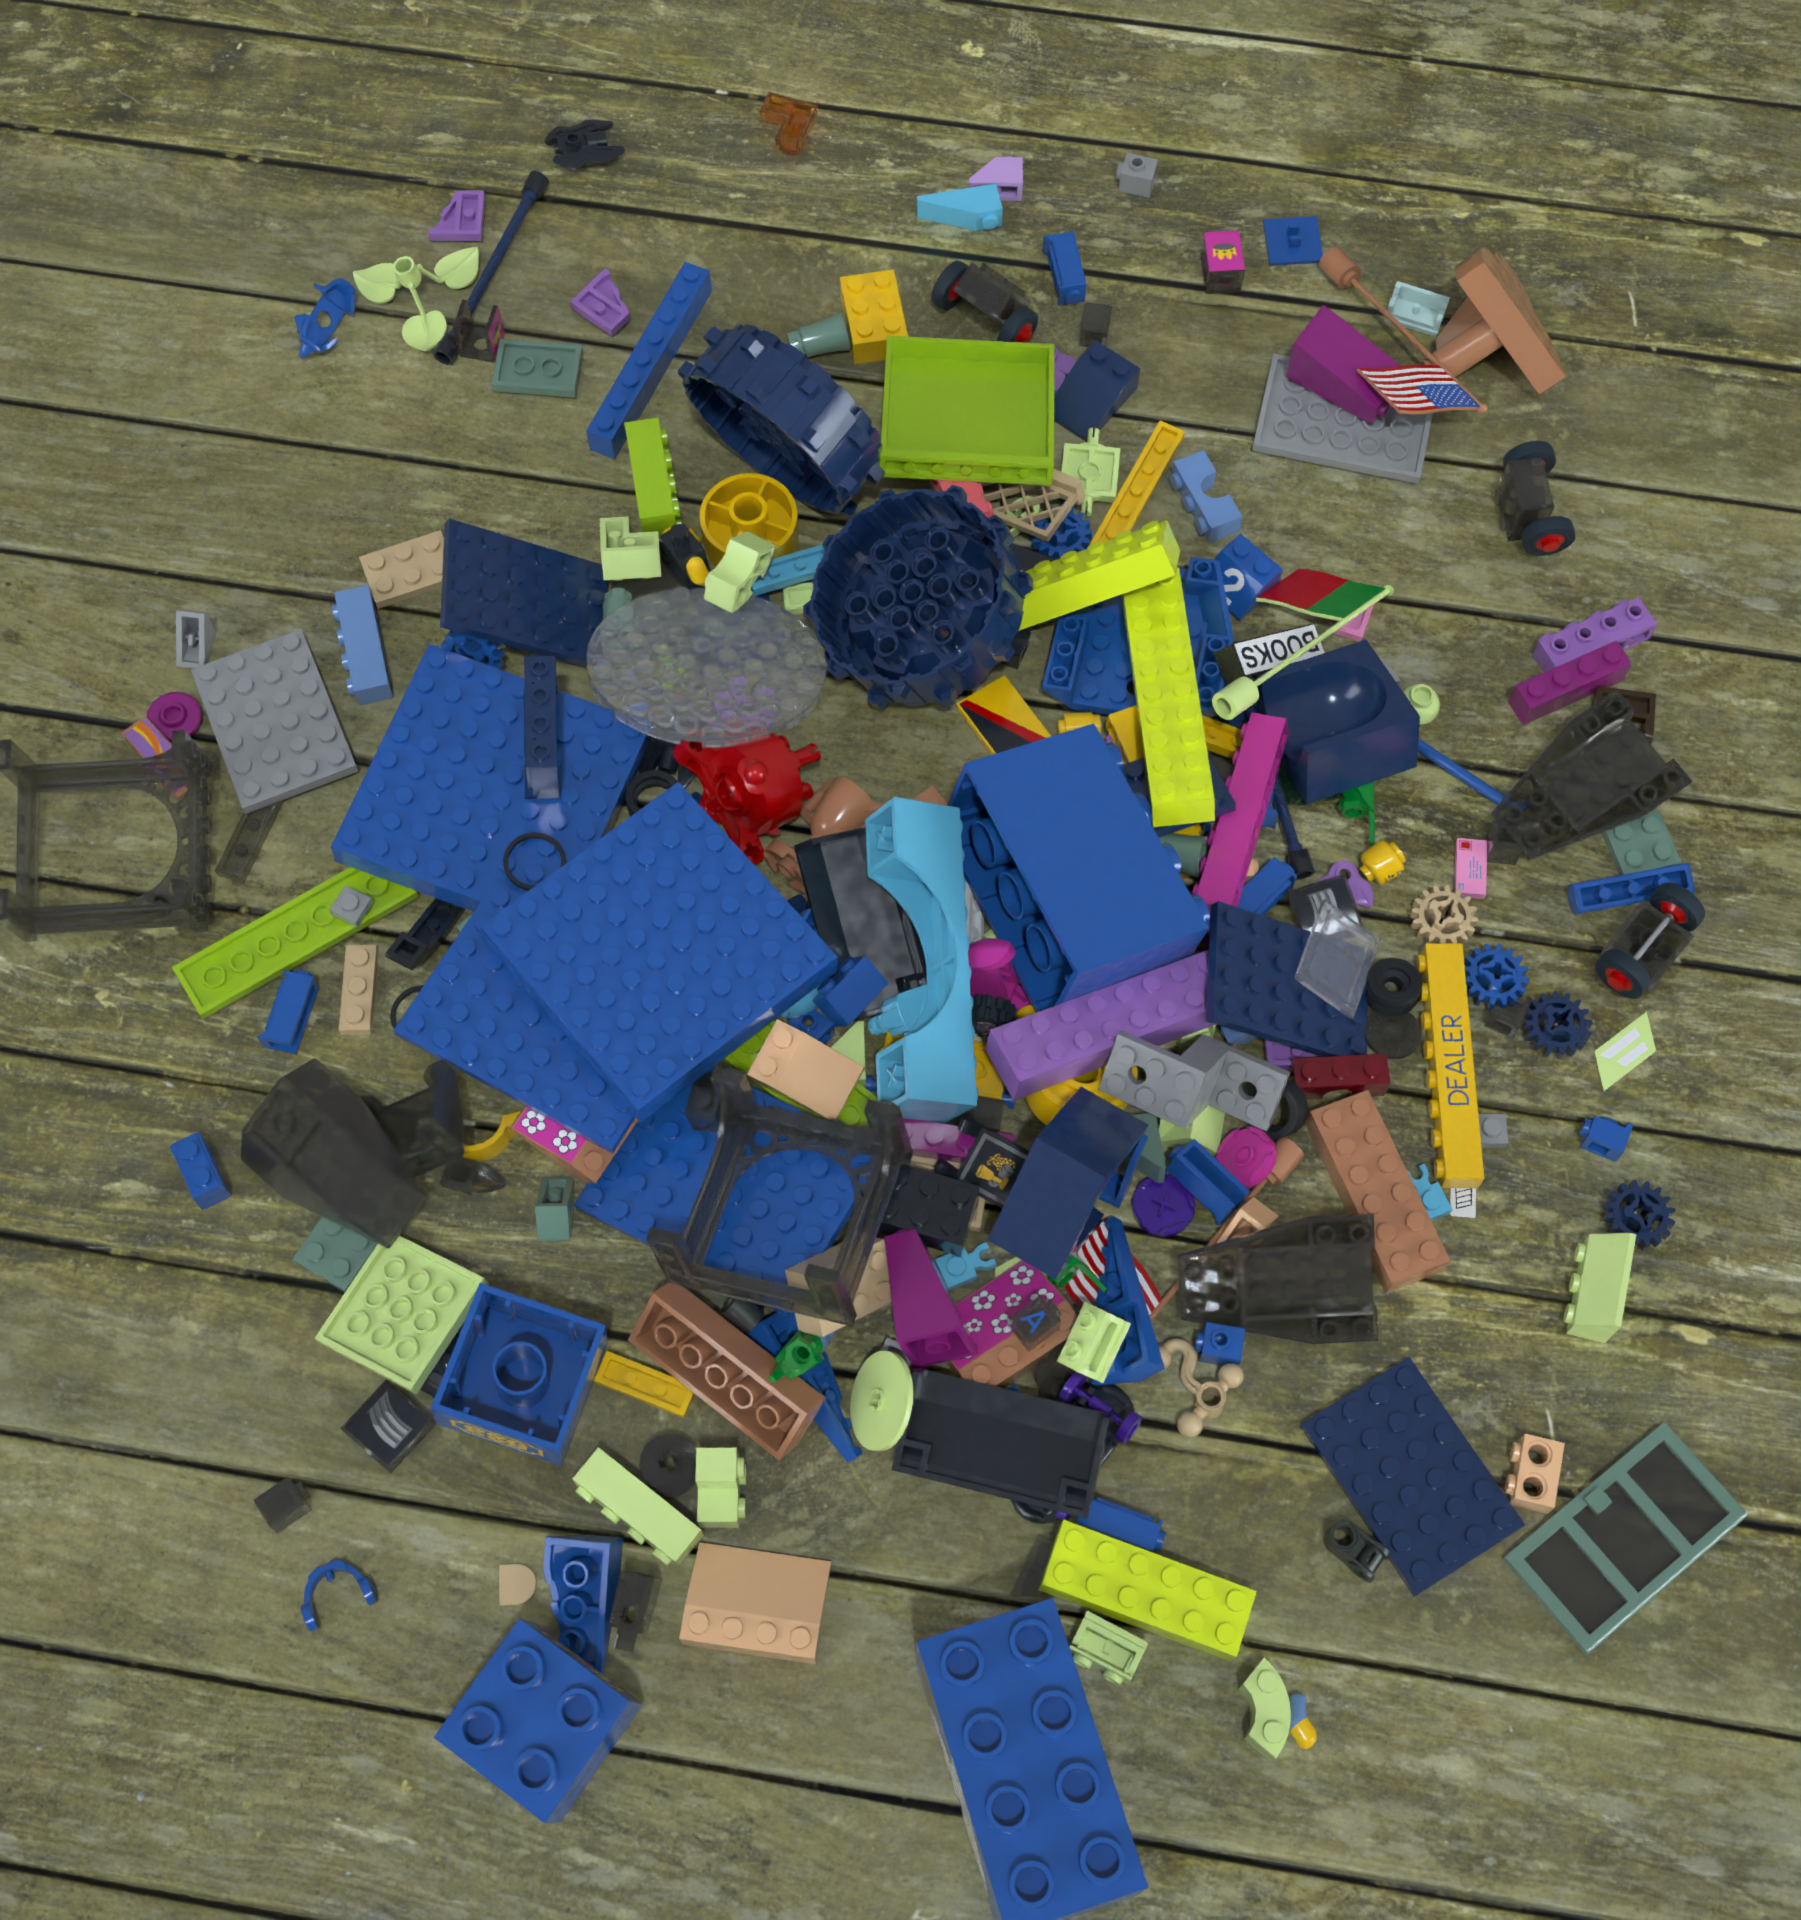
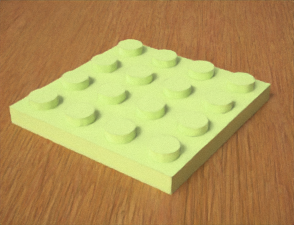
M387 1230L314 1339L320 1344L417 1395L464 1323L479 1283L488 1285L489 1282L484 1277Z

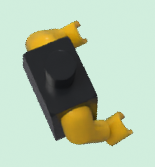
M676 524L665 529L658 537L661 561L690 596L705 588V579L711 570L705 550L700 544L702 538L695 534L697 531L693 527L688 529L685 524Z

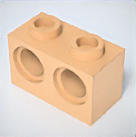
M1524 1434L1518 1442H1513L1510 1452V1461L1514 1462L1513 1474H1508L1504 1492L1509 1494L1508 1500L1512 1506L1548 1514L1555 1508L1565 1443L1529 1434ZM1528 1451H1537L1542 1457V1464L1532 1462ZM1524 1482H1530L1536 1487V1497L1529 1496L1524 1491Z

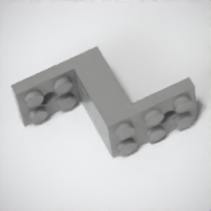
M1121 1031L1117 1034L1098 1090L1184 1129L1209 1105L1267 1131L1274 1118L1290 1072L1204 1034L1179 1056L1125 1031ZM1140 1066L1146 1072V1080L1136 1079L1133 1076L1132 1067ZM1242 1083H1252L1256 1087L1257 1094L1255 1096L1245 1094L1242 1089Z

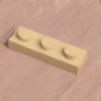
M346 945L339 1032L341 1035H372L379 954L377 945Z

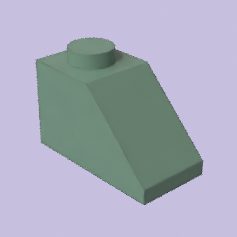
M1151 1113L1132 1115L1149 1125L1144 1134L1148 1136L1136 1170L1157 1183H1164L1166 1164L1156 1116ZM1131 1150L1123 1160L1125 1163L1129 1164L1134 1150Z
M573 1176L542 1177L535 1204L538 1241L547 1240L551 1243H559L564 1240H570L574 1215L575 1180Z

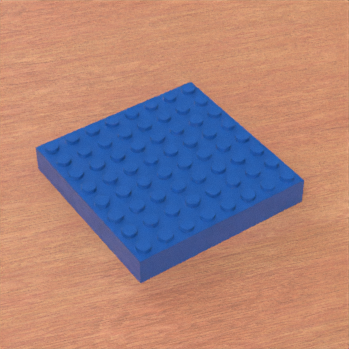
M429 644L331 845L334 860L473 912L495 880L524 895L528 890L514 885L508 879L504 870L503 857L508 845L523 834L543 833L551 836L561 845L567 863L609 833L625 801L627 787L636 776L651 742V723L558 690V695H556V739L559 798L525 799L524 678ZM538 838L527 839L518 843L512 849L508 858V867L511 874L518 881L527 885L539 884L561 866V857L556 847L550 842Z
M679 782L480 926L484 942L640 1123L837 972L838 956Z

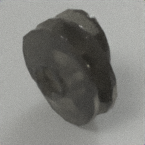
M664 1434L655 1437L646 1444L640 1455L639 1468L643 1480L651 1490L663 1497H678L688 1492L696 1483V1448L689 1440L680 1435ZM668 1459H672L673 1463H677L674 1464L676 1469L670 1472L665 1467V1461Z

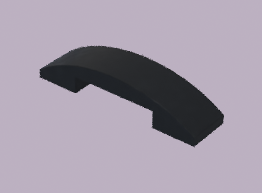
M435 898L407 934L402 932L385 953V957L410 970L415 969L440 946L454 928L465 909Z

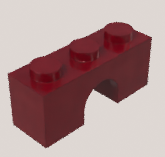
M1387 1054L1293 1058L1288 1069L1290 1072L1289 1080L1301 1088L1306 1100L1322 1099L1326 1093L1336 1090H1350L1353 1095L1368 1090L1371 1097L1384 1096L1390 1085Z

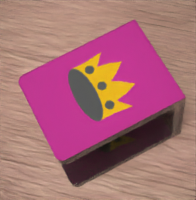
M1239 231L1204 233L1206 252L1201 253L1200 259L1205 294L1241 292L1245 266Z
M462 299L453 324L460 357L496 363L499 341L504 339L505 336L499 306L493 305L486 328L473 325L468 301ZM479 339H485L487 348L484 350L477 349L474 346L475 342Z

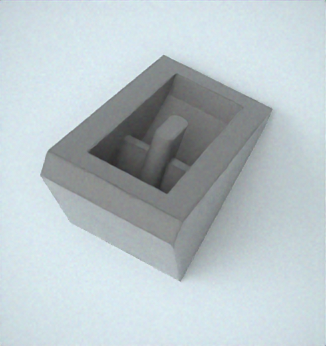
M185 609L176 610L177 667L196 668L209 662L216 631L207 612Z

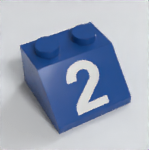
M1241 533L1225 546L1215 558V560L1220 561L1229 614L1239 622L1261 603L1256 601V597L1280 582L1283 569Z

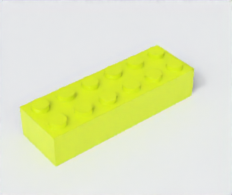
M1165 520L1160 523L1158 521L1149 522L1142 529L1135 532H1122L1115 536L1113 540L1094 542L1085 550L1080 552L1069 551L1058 560L1052 562L1045 560L1036 564L1033 569L1025 571L1033 578V590L1025 595L1023 604L1024 614L1018 631L1175 576L1180 548L1168 521Z
M1063 1520L1059 1526L1038 1589L1044 1593L1229 1662L1238 1655L1257 1592Z

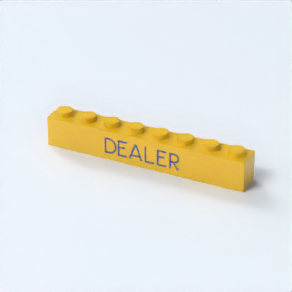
M1425 944L1421 954H1418L1416 957V969L1422 974V991L1419 1001H1424L1425 1012L1421 1014V1028L1427 1032V1041H1424L1423 1054L1425 1059H1429L1430 1070L1426 1072V1086L1432 1090V1099L1429 1100L1428 1112L1429 1117L1434 1118L1435 1129L1431 1131L1432 1148H1437V1159L1434 1160L1433 1166L1434 1177L1439 1178L1442 1189L1479 1188L1484 1180V1168L1463 944Z

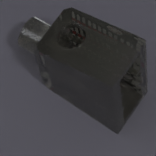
M621 1571L609 1620V1626L618 1628L613 1648L633 1652L637 1634L648 1633L662 1578L634 1571ZM630 1607H633L637 1612L635 1621H631L628 1618Z

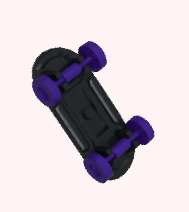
M1075 1372L1063 1386L1059 1398L1068 1404L1113 1414L1102 1467L1120 1442L1126 1444L1141 1424L1142 1417L1134 1411L1133 1403L1121 1388L1114 1384L1094 1385L1089 1383L1084 1385L1086 1376ZM1011 1500L1015 1511L1031 1523L1048 1524L1058 1519L1068 1521L1072 1517L1070 1514Z

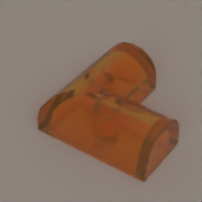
M768 92L759 111L760 119L781 125L775 137V143L782 153L790 156L800 153L817 116L818 105Z

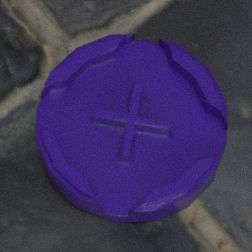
M1165 1174L1164 1183H1157L1149 1177L1143 1180L1134 1192L1131 1207L1133 1217L1140 1228L1150 1235L1163 1238L1175 1236L1188 1227L1193 1219L1196 1203L1194 1195L1175 1177Z

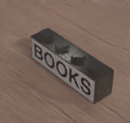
M1315 623L1235 642L1213 654L1225 686L1242 676L1255 681L1257 675L1270 671L1317 638L1319 634ZM1322 642L1290 664L1325 653Z

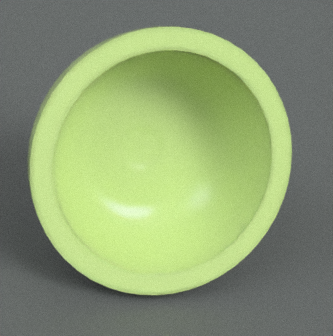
M1415 684L1403 690L1420 715V725L1427 724L1437 717L1440 701L1432 688L1424 684Z

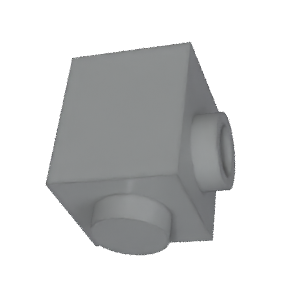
M1127 153L1124 163L1119 162L1116 172V179L1120 180L1119 191L1150 198L1156 179L1158 159Z

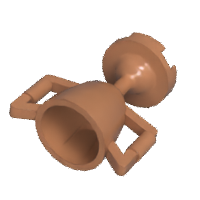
M838 776L835 780H827L814 793L813 798L808 799L802 805L800 816L810 826L811 837L809 839L866 827L865 819L887 802L875 804L857 784L846 777ZM773 840L762 854L765 862L774 874L780 871L782 875L790 880L786 884L788 887L798 893L805 894L806 891L795 849L779 840Z

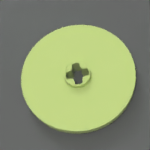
M878 1351L872 1354L863 1363L854 1381L850 1401L852 1428L857 1440L868 1450L885 1451L893 1447L903 1435L910 1419L913 1405L912 1377L905 1360L895 1352Z

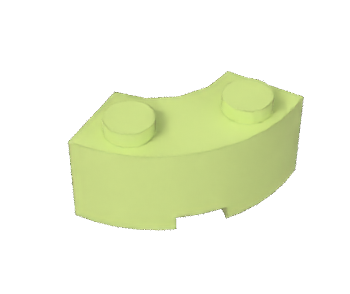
M748 531L731 538L724 557L716 568L708 573L705 579L704 599L731 613L738 610L753 595L751 587L758 576L764 577L771 562L775 544Z
M1263 1658L1238 1690L1247 1700L1251 1713L1250 1728L1244 1740L1271 1763L1278 1757L1287 1740L1290 1729L1291 1709L1289 1696L1280 1675L1271 1663Z

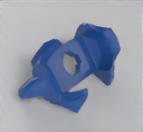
M338 278L324 287L314 283L313 286L322 293L310 315L301 314L294 317L297 333L300 335L299 341L301 345L298 355L300 358H304L312 352L322 353L337 344L338 340L336 337L329 342L328 340L345 312L354 315L356 289L350 282L343 278ZM319 312H325L329 315L331 322L328 327L321 328L318 326L317 315Z

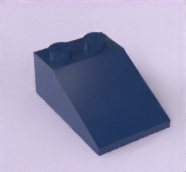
M1095 340L1078 358L1054 395V422L1087 442L1088 429L1093 428L1092 437H1094L1095 428L1101 430L1138 388L1140 368Z

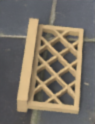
M1054 469L1052 486L1019 484L1002 489L1001 483H998L999 491L985 494L983 497L985 501L1002 498L1004 506L994 508V515H997L1006 525L1048 542L1074 504L1080 505L1085 495L1081 479ZM981 482L982 487L994 484L989 482ZM1037 488L1043 493V495L1026 499L1024 491ZM1021 492L1022 501L1007 505L1006 496ZM1057 498L1066 500L1063 506L1050 508V500ZM1043 502L1046 503L1047 510L1031 515L1029 506ZM1026 508L1028 516L1016 519L1010 516L1009 511L1012 512L1016 509ZM1050 517L1051 523L1046 530L1034 526L1035 521Z

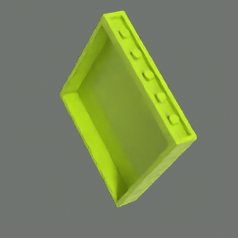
M887 336L881 431L882 451L880 452V467L885 471L883 477L1052 486L1054 470L1055 344Z

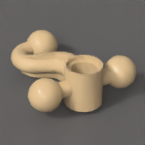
M1174 1338L1159 1346V1350L1165 1366L1164 1370L1170 1367L1172 1363L1171 1354L1173 1352L1179 1351L1184 1355L1180 1378L1186 1389L1196 1396V1408L1192 1412L1183 1413L1178 1418L1177 1428L1183 1436L1192 1438L1201 1433L1203 1429L1202 1420L1204 1418L1213 1419L1222 1413L1226 1402V1391L1241 1385L1244 1380V1373L1239 1365L1226 1363L1218 1371L1219 1380L1217 1382L1209 1381L1200 1384L1193 1376L1197 1363L1195 1348L1184 1339ZM1207 1394H1213L1219 1399V1403L1215 1406H1208L1203 1402L1202 1397Z

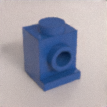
M816 1009L801 1015L799 1018H786L788 1020L786 1024L808 1034L825 1045L835 1035L834 1023L827 1020ZM808 1020L813 1023L811 1026H805L804 1024Z
M1595 1116L1592 1120L1585 1118L1579 1131V1136L1583 1137L1580 1148L1616 1162L1624 1153L1633 1124L1627 1122L1622 1127L1615 1120L1608 1117Z

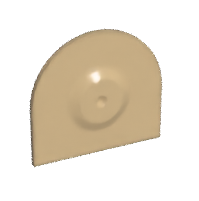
M522 1564L499 1565V1606L519 1605L527 1602L536 1590V1577L533 1571Z

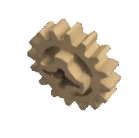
M1435 885L1431 890V894L1426 890L1422 891L1420 898L1415 899L1414 908L1409 916L1415 919L1411 924V929L1420 930L1416 938L1422 939L1426 937L1428 939L1426 944H1433V942L1437 944L1458 942L1465 945L1467 937H1472L1475 931L1473 927L1478 922V918L1473 916L1477 907L1468 906L1471 897L1461 898V889H1457L1455 893L1450 892L1449 885L1445 886L1444 891H1440L1437 885ZM1446 912H1448L1446 920L1444 919L1443 922L1440 924L1439 922L1441 917L1444 916Z

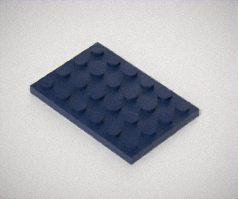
M449 518L444 525L441 628L542 656H555L557 660L600 672L607 667V652L600 645L603 630L604 595L608 592V580L603 579L602 564Z
M1217 901L1211 905L1206 1021L1323 1057L1367 1055L1368 1002L1365 996L1367 992L1365 980L1368 974L1369 950Z
M1410 1357L1300 1425L1375 1540L1390 1552L1391 1557L1389 1561L1413 1597L1419 1595L1525 1526L1521 1517Z

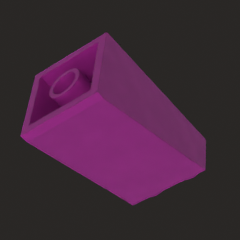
M1322 305L1294 342L1286 377L1373 425L1378 416H1385L1390 404L1357 372V369H1381L1400 365L1332 310Z
M906 1229L899 1230L893 1235L884 1236L896 1339L914 1368L977 1355L978 1350L934 1258L916 1229L909 1231Z

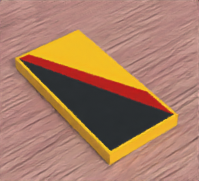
M1005 675L956 703L958 712L991 755L1051 737Z

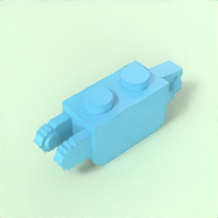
M928 984L884 1000L881 1007L883 1013L869 1019L868 1029L872 1035L875 1034L876 1036L890 1032L892 1037L903 1033L906 1036L921 1012Z

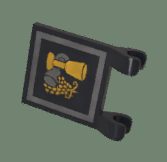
M966 1115L962 1116L958 1124V1130L976 1139L960 1169L940 1159L935 1165L934 1173L980 1186L979 1196L1003 1208L1028 1156L1029 1150L989 1130Z

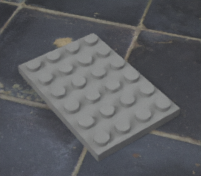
M1273 353L1252 451L1419 484L1433 413L1402 414L1398 413L1390 405L1385 416H1378L1373 425L1287 378L1286 374L1290 356Z
M302 629L191 669L245 814L358 772Z

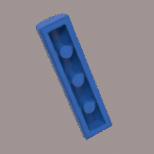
M1690 863L1571 884L1568 886L1567 891L1570 909L1574 914H1581L1650 901V897L1655 889L1662 883H1674L1684 887L1691 893H1695Z

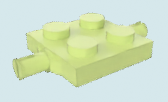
M1093 428L1088 429L1087 442L1064 443L1061 472L1082 480L1085 498L1081 502L1080 512L1084 513V517L1086 507V517L1092 515L1093 502L1113 503L1116 499L1120 448L1106 447L1098 444L1100 433L1098 428H1095L1094 437H1092Z

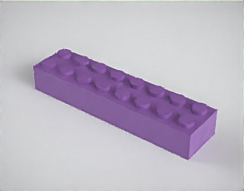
M1209 950L991 1029L985 1050L1012 1099H1020L1107 1066L1117 1034L1121 1031L1160 1046L1216 1025L1206 1021Z

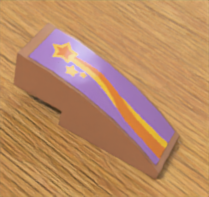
M143 716L121 732L123 738L155 777L163 783L177 802L202 784L200 777L146 716Z

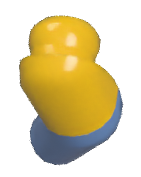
M1293 1694L1289 1697L1291 1709L1289 1732L1299 1747L1309 1749L1317 1740L1316 1729L1306 1716V1697L1300 1694Z

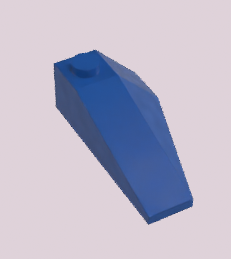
M601 1535L545 1537L543 1573L545 1581L549 1583L553 1600L551 1607L553 1614H556L561 1634L559 1641L604 1674L612 1627L610 1620L615 1607L616 1592L621 1572L623 1538Z

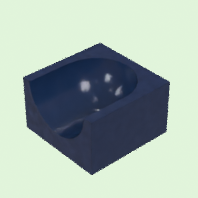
M1366 639L1287 665L1257 686L1259 691V699L1257 701L1258 714L1287 719L1289 736L1281 759V765L1306 804L1417 767L1420 715ZM1265 673L1257 675V679L1263 676Z
M1080 1087L1036 1137L988 1240L1056 1280L1100 1224L1104 1214L1094 1206L1120 1164L1143 1137L1149 1125L1087 1089Z

